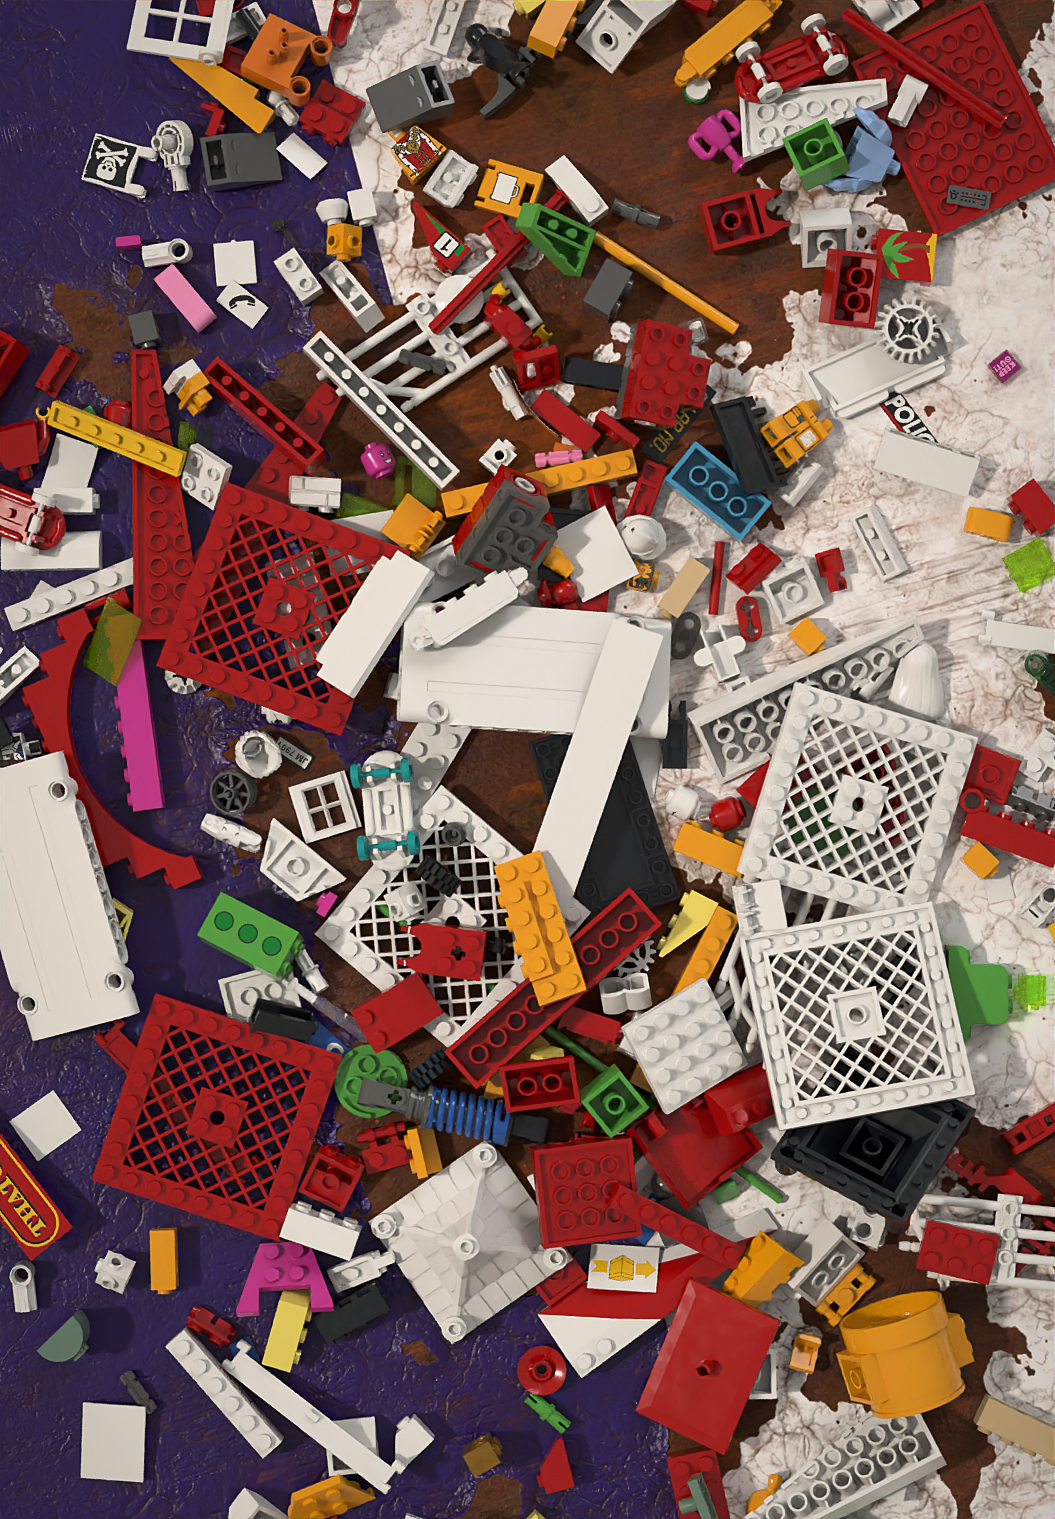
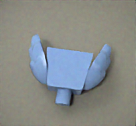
M859 106L853 109L856 117L868 131L857 126L844 152L850 171L822 185L830 187L834 191L855 193L867 189L872 185L873 181H882L885 172L893 176L899 172L900 162L892 159L895 151L890 147L892 144L891 131L886 122L879 119L873 111H867Z

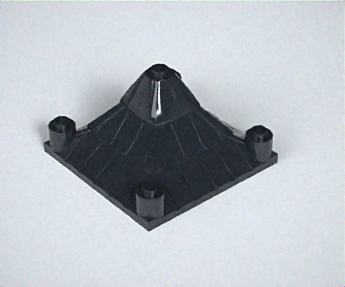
M843 1044V1046L839 1050V1053L841 1052L845 1044ZM848 1046L843 1056L855 1063L861 1053ZM863 1056L858 1063V1066L867 1072H870L875 1065V1062L866 1056ZM836 1057L833 1059V1061L831 1062V1064L829 1065V1067H831V1065H832L833 1062L835 1061ZM839 1060L833 1070L845 1077L851 1067ZM878 1066L873 1073V1076L882 1082H885L890 1075V1072L881 1066ZM897 1069L898 1072H900L901 1074H903V1075L906 1076L907 1078L910 1077V1075H908V1074H906V1073H904V1072H902V1071H900V1070ZM854 1070L848 1080L860 1087L866 1077ZM825 1071V1073L823 1074V1076L821 1077V1079L819 1080L820 1082H821V1080L823 1079V1077L825 1076V1074L827 1073L826 1071ZM831 1074L824 1082V1085L833 1091H836L841 1084V1081ZM893 1075L887 1085L903 1081ZM869 1080L863 1089L878 1087V1085ZM845 1084L839 1094L855 1090ZM815 1086V1088H814L813 1091L811 1092L810 1096L813 1094V1092L815 1091V1089L817 1088V1086ZM820 1088L814 1098L829 1096L830 1094ZM957 1099L786 1130L771 1152L770 1159L775 1161V1168L780 1174L789 1176L798 1171L825 1187L838 1192L842 1196L857 1202L859 1205L876 1212L885 1218L887 1230L894 1234H902L909 1229L911 1215L959 1138H963L969 1133L970 1124L976 1114V1109Z

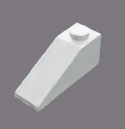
M565 155L545 169V172L558 189L569 198L571 206L587 227H591L608 214V206Z
M335 260L319 273L366 333L385 319L374 300L342 262Z
M25 646L0 667V706L40 666V660Z

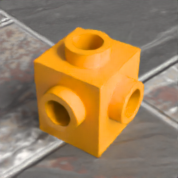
M346 223L328 226L327 255L336 257V260L340 262H350L351 258L361 256L362 227Z

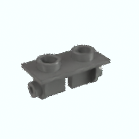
M1020 784L1017 786L1012 785L1011 795L1007 799L1006 805L1011 806L1015 811L1034 815L1036 819L1050 822L1054 818L1055 798L1039 792L1035 800L1032 798L1034 790Z

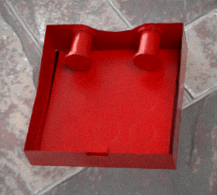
M703 1093L669 1114H665L660 1104H657L625 1131L685 1210L696 1205L763 1148L748 1127L734 1134L720 1136Z
M619 1134L613 1138L604 1136L584 1141L529 1146L541 1246L544 1249L642 1236L640 1222L607 1206L617 1183L637 1192L632 1138L629 1135Z

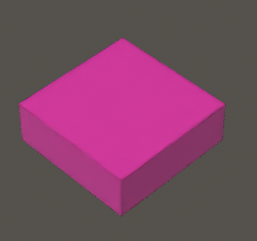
M139 235L116 238V247L119 251L142 249L143 240Z

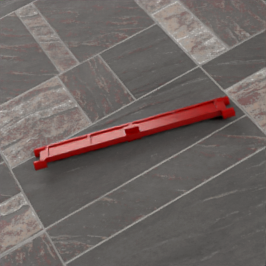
M120 1018L111 1021L115 1026L105 1036L99 1032L93 1039L128 1074L137 1046L120 1030L126 1024ZM157 1067L152 1079L163 1074ZM166 1078L154 1083L160 1095L171 1090ZM150 1086L147 1094L154 1098L156 1096ZM178 1090V1093L183 1102L189 1100L180 1090ZM174 1093L162 1098L167 1110L179 1105ZM193 1103L185 1106L190 1117H192L195 1108ZM182 1109L170 1114L177 1124L187 1120ZM188 1125L182 1127V1129L186 1132ZM202 1139L206 1149L216 1145V1143ZM235 1145L233 1149L225 1147L229 1156L240 1152ZM221 1148L209 1153L216 1163L226 1159ZM255 1154L250 1160L253 1164H256L262 1159ZM244 1155L232 1161L237 1172L249 1167ZM228 1163L220 1166L229 1176L233 1175ZM243 1175L239 1176L242 1183L247 1180Z

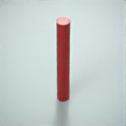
M715 541L709 615H718L725 548V542Z

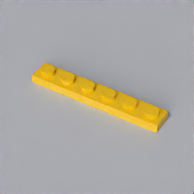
M56 400L52 402L48 425L178 477L181 475L187 452Z

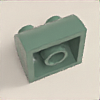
M79 1309L37 1352L45 1359L53 1362H63L71 1358L76 1362L89 1348L86 1342L90 1334V1325L86 1315Z

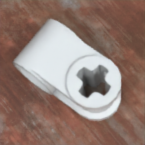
M1042 884L1016 912L1018 915L1024 916L1032 924L1033 929L1038 928L1055 908V897L1049 902L1043 898V893L1046 889L1052 888L1055 891V885Z

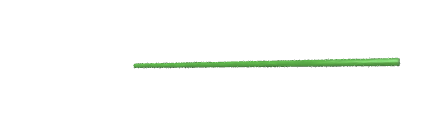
M387 904L375 905L378 911L389 917V907ZM406 920L394 921L400 927L402 924L407 925ZM486 983V990L491 992L496 984ZM552 1025L545 1031L547 1035L600 1074L609 1068ZM633 1086L634 1089L638 1092V1094L642 1097V1099L646 1102V1104L650 1107L649 1110L653 1109L658 1104L650 1097H648L646 1094H644L642 1091ZM744 1166L739 1167L735 1171V1173L779 1204L784 1196Z

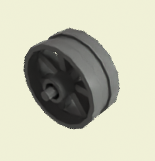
M238 768L222 772L211 783V801L219 811L228 815L239 814L247 810L254 804L257 798L258 791L253 777ZM225 775H229L230 785L222 780ZM235 776L241 779L237 784L235 783ZM244 784H245V786H246V788H247V791H244V787H243ZM220 786L224 788L223 793H220ZM240 796L247 797L246 804L243 803ZM222 797L228 800L227 804L224 802ZM234 799L240 809L232 808Z

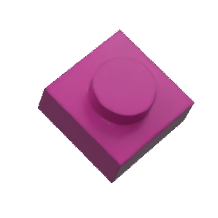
M329 891L327 895L323 893L316 903V906L319 907L316 912L326 917L339 896L332 891Z

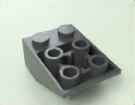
M439 60L415 65L366 88L367 96L382 133L448 117L455 104Z
M275 132L221 134L200 138L207 186L210 192L282 181Z

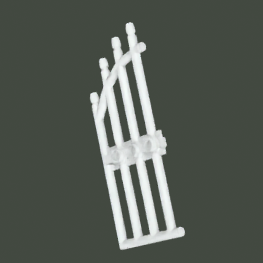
M491 248L486 252L489 260L465 276L473 279L497 254L495 249ZM505 266L499 272L503 279L501 280L503 282L502 286L504 289L509 287L516 298L515 301L507 306L514 312L523 308L530 319L526 324L533 330L542 324L543 321ZM500 282L483 292V304L492 295L491 289ZM425 292L405 305L409 311L407 314L344 355L350 361H353L415 320L423 331L422 333L362 372L386 397L388 395L412 397L400 406L401 410L405 413L413 409V406L419 405L507 347V345L500 339L470 359L463 346L490 328L484 322H481L459 338H456L449 328L453 324L451 322L439 335L434 334L428 325L439 314V311L435 307V295L429 298ZM428 340L436 351L430 357L435 361L437 359L445 361L446 367L450 372L425 389L402 387L426 371L417 367L411 368L387 385L371 378L396 362L401 349L412 351ZM322 370L316 374L319 381L328 377ZM339 387L335 391L339 397L345 395Z
M786 838L775 844L779 853L782 848L790 849ZM808 847L798 850L802 860L804 857L808 858L813 855ZM771 849L770 854L772 856H775ZM827 855L821 857L825 867L836 862L834 858ZM794 856L792 862L798 863L797 860H796V858H795V856ZM846 863L843 864L847 873L857 869ZM782 885L781 891L785 906L792 888ZM805 893L792 927L804 924L815 894ZM829 899L820 921L832 919L839 901ZM738 930L720 974L719 981L716 984L715 992L722 994L726 988V982L729 980L735 1004L730 1014V1019L727 1022L733 1032L736 1028L737 1020H739L741 1014L751 1027L747 1042H745L743 1052L750 1055L758 1038V1030L755 1016L746 1004L750 993L747 978L745 977L742 987H740L734 966L741 951L738 938L744 935L740 934ZM824 948L813 949L810 951L816 954L817 956H820ZM800 952L785 955L797 958ZM803 954L800 959L804 961L802 966L808 970L816 962L806 954ZM780 958L775 969L784 973L788 963ZM799 972L796 983L800 985L806 975ZM773 974L776 989L781 979ZM793 987V990H792V992H791V995H790L789 999H791V997L793 996V994H794L795 991L797 990V989H795L794 987ZM801 992L794 999L795 1003H798ZM790 1006L784 1016L791 1020L795 1009ZM783 1022L784 1032L786 1033L789 1025Z
M925 1194L919 1203L996 1211L995 1225L946 1220L936 1221L1000 1236L989 1285L1055 1291V1281L1014 1277L1016 1263L1055 1267V1257L1017 1253L1019 1238L1055 1242V1232L1020 1228L1021 1214L1055 1217V1207L1022 1204L1023 1196L1012 1194H998L997 1201ZM917 1206L911 1215L909 1227L913 1228L921 1243L926 1218L919 1217ZM901 1241L899 1242V1249L918 1252L920 1243ZM927 1271V1277L932 1279L940 1278L941 1280L977 1283Z

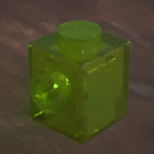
M1018 975V985H1014L1013 996L1017 1000V1004L1024 1005V1010H1039V1006H1046V976Z

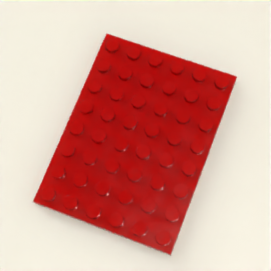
M983 0L897 41L1005 116L1008 114L1009 117L999 131H996L997 127L883 48L850 64L858 81L886 78L888 105L873 112L888 125L892 134V144L890 147L895 151L894 155L897 161L900 162V168L932 233L937 234V238L1055 181V146ZM908 74L928 84V87L905 128L893 124L887 117L898 97L897 93ZM949 185L991 192L989 209L984 210L947 203Z

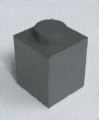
M152 310L128 316L133 339L138 348L152 349L157 346L156 343L161 342L157 322Z

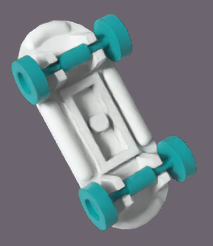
M380 751L371 755L365 761L363 767L359 763L351 764L350 767L353 788H362L366 836L357 837V853L360 861L369 860L370 858L380 869L395 872L407 867L413 860L414 855L420 854L419 834L417 830H414L410 782H413L414 772L410 757L403 758L400 754L393 751Z

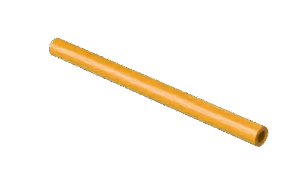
M599 231L595 233L593 243L732 335L739 327L738 323Z

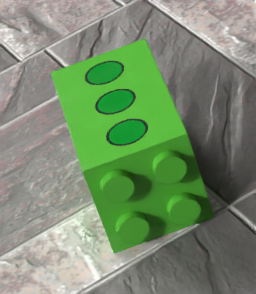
M220 892L197 934L205 944L280 983L284 978L288 979L293 970L291 964L294 958H299L305 948V944H303L304 939L298 931L223 892Z

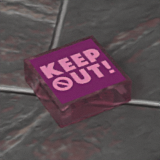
M1007 349L987 365L1001 384L1022 368Z

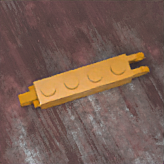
M745 0L685 50L682 66L678 69L674 78L675 84L680 88H684L694 79L698 82L703 78L705 80L710 79L717 72L716 68L720 64L726 65L735 57L734 53L740 46L753 41L752 38L756 34L762 35L771 27L772 17L781 7L782 0Z

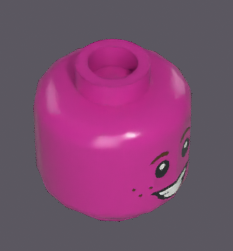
M378 441L364 447L366 451L361 455V462L369 477H376L379 480L394 472L393 468L396 466V460L387 444L379 445Z

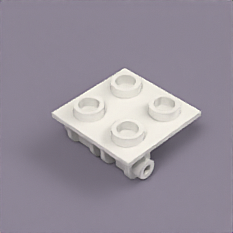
M780 879L732 886L740 934L752 935L755 932L788 928Z

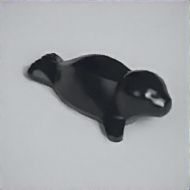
M475 23L470 25L465 33V39L472 49V52L467 57V61L470 63L481 62L487 68L497 73L509 74L513 81L516 80L522 71L530 66L528 62L520 61L514 46L502 38L501 28H496L491 32L483 24Z

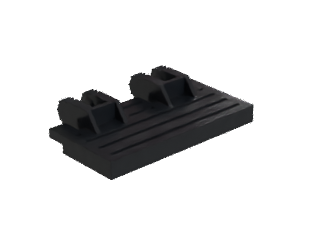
M744 396L716 403L710 407L745 497L787 486L788 483L784 474L790 472L789 467L781 466L774 468L772 464L781 460L776 453L768 454L774 448H771L759 430L769 421L758 424L755 421V418H760L767 414V410L765 407L751 410L750 408L756 406L753 396Z

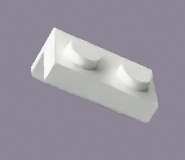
M448 149L422 191L444 207L453 208L462 201L464 197L463 192L466 187L475 181L477 177L476 172L479 167L475 164H470L453 150Z

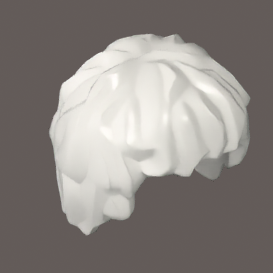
M247 731L236 744L235 761L242 770L252 777L261 779L263 776H269L270 773H273L281 766L280 746L275 739L264 731Z

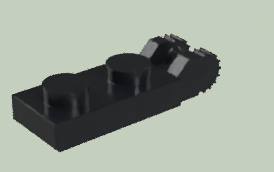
M669 700L668 729L662 744V769H687L688 720H686V701H680L679 704L680 720H671L672 704Z

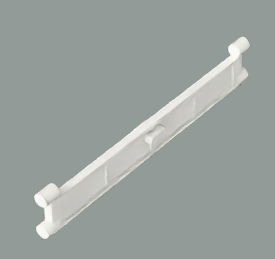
M982 609L981 619L987 620L985 634H978L977 643L1055 654V629L994 621L995 611Z
M241 1339L236 1345L240 1349L239 1353L232 1362L225 1359L221 1367L386 1495L391 1489L387 1482L396 1471L402 1474L407 1466L398 1459L393 1462L392 1466L385 1463L250 1358L247 1353L252 1346Z

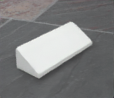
M876 505L869 506L849 517L882 582L908 570Z

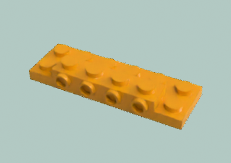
M538 850L494 866L501 892L500 895H497L501 909L506 908L509 917L505 918V922L509 932L514 931L517 940L513 942V947L517 956L522 955L524 964L520 965L524 978H529L530 982H532L539 1006L543 1007L588 991L542 852Z

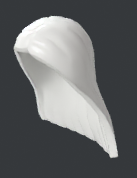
M921 641L898 659L892 689L884 709L926 722H932L942 716L944 710L943 686L939 672L938 656L930 644Z

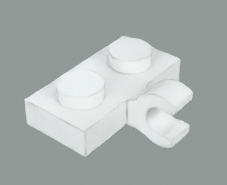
M1043 728L1023 757L1018 771L1034 782H1038L1047 767L1055 772V735Z

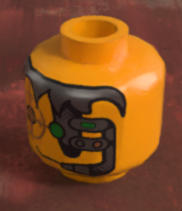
M633 559L639 574L624 582H626V586L630 590L648 593L652 586L657 587L660 572L655 571L656 566L653 562Z

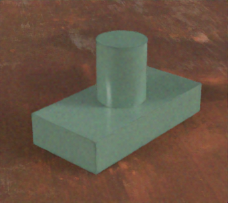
M702 1473L692 1475L687 1482L692 1496L681 1499L678 1502L681 1513L684 1515L698 1510L701 1519H719Z

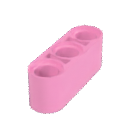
M173 264L154 278V281L198 333L217 318Z

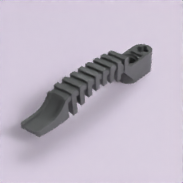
M596 0L581 15H575L577 21L573 30H584L604 0ZM573 30L572 32L567 31L565 35L569 41L573 38ZM527 41L526 47L521 46L518 50V56L520 61L528 62L530 64L529 67L533 68L536 65L534 62L536 58L532 54L538 59L543 54L527 47ZM529 67L521 72V75L525 78L530 75ZM498 74V90L492 100L479 111L481 113L480 117L484 120L487 119L516 94L514 91L516 88L507 81V78L521 90L526 86L524 83L525 79L519 75L513 81L509 74Z

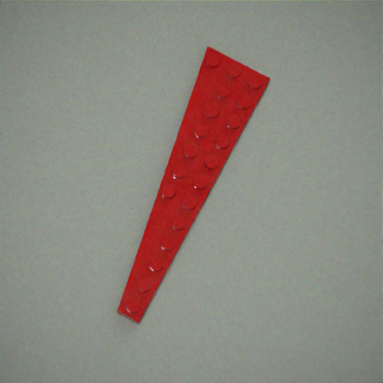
M325 381L322 382L293 421L317 444H320L344 397H339L335 392L336 390ZM274 447L244 489L288 505L290 476H303L304 471L277 447ZM242 515L240 521H243L249 517ZM256 520L260 531L272 527ZM253 522L240 527L245 538L257 533ZM237 529L231 544L241 540ZM274 531L263 535L267 545ZM260 537L247 543L252 554L264 549ZM244 544L231 550L236 561L248 556ZM202 545L193 555L194 564H196ZM228 552L225 557L222 568L229 564H232V560ZM262 555L257 558H254L256 564L258 563ZM251 560L238 566L243 577L252 574L255 570ZM235 567L223 572L227 584L240 579ZM220 576L217 578L213 591L224 586ZM242 583L230 588L234 600L240 598L245 590ZM226 590L214 595L218 607L231 602ZM209 599L204 614L215 609L211 599ZM233 606L221 611L225 623H227L233 613ZM217 613L205 618L209 630L222 625ZM223 630L212 634L216 644ZM209 637L208 641H196L201 653L213 648Z

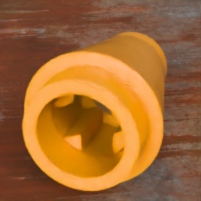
M554 545L542 563L565 579L575 569L559 546L555 547Z

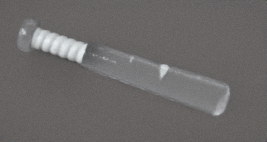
M296 977L289 981L286 986L288 991L291 992L293 990L362 1042L367 1041L352 1016L320 995H316L298 983Z

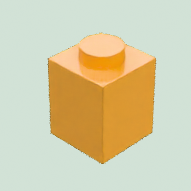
M807 617L787 635L806 656H809L811 653H819L825 647L822 642L827 639Z
M979 841L959 859L980 880H983L985 877L989 880L999 870L996 867L999 861Z

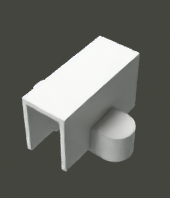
M720 623L713 628L700 631L698 634L704 648L694 654V663L698 667L711 665L718 683L739 675L740 670L734 655L744 650L745 640L741 636H733L727 639Z

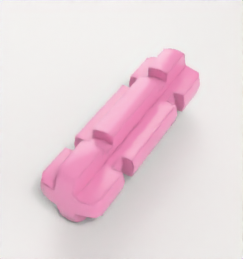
M581 449L572 450V452H568V450L549 452L547 455L545 453L535 454V464L538 468L546 467L548 464L550 466H559L583 460Z

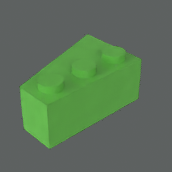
M523 202L515 226L564 275L580 277L596 230L541 204Z

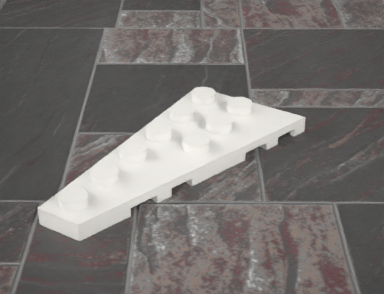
M886 78L798 87L781 94L779 98L766 104L747 102L739 96L743 161L747 162L784 147L783 138L824 118H827L831 127L856 118L853 109L858 106L867 111H874L888 105Z

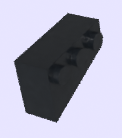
M376 1277L333 1303L334 1311L317 1312L313 1315L312 1319L326 1343L333 1341L335 1344L347 1337V1332L353 1329L358 1331L365 1327L368 1321L376 1317L378 1319L387 1314L392 1302Z

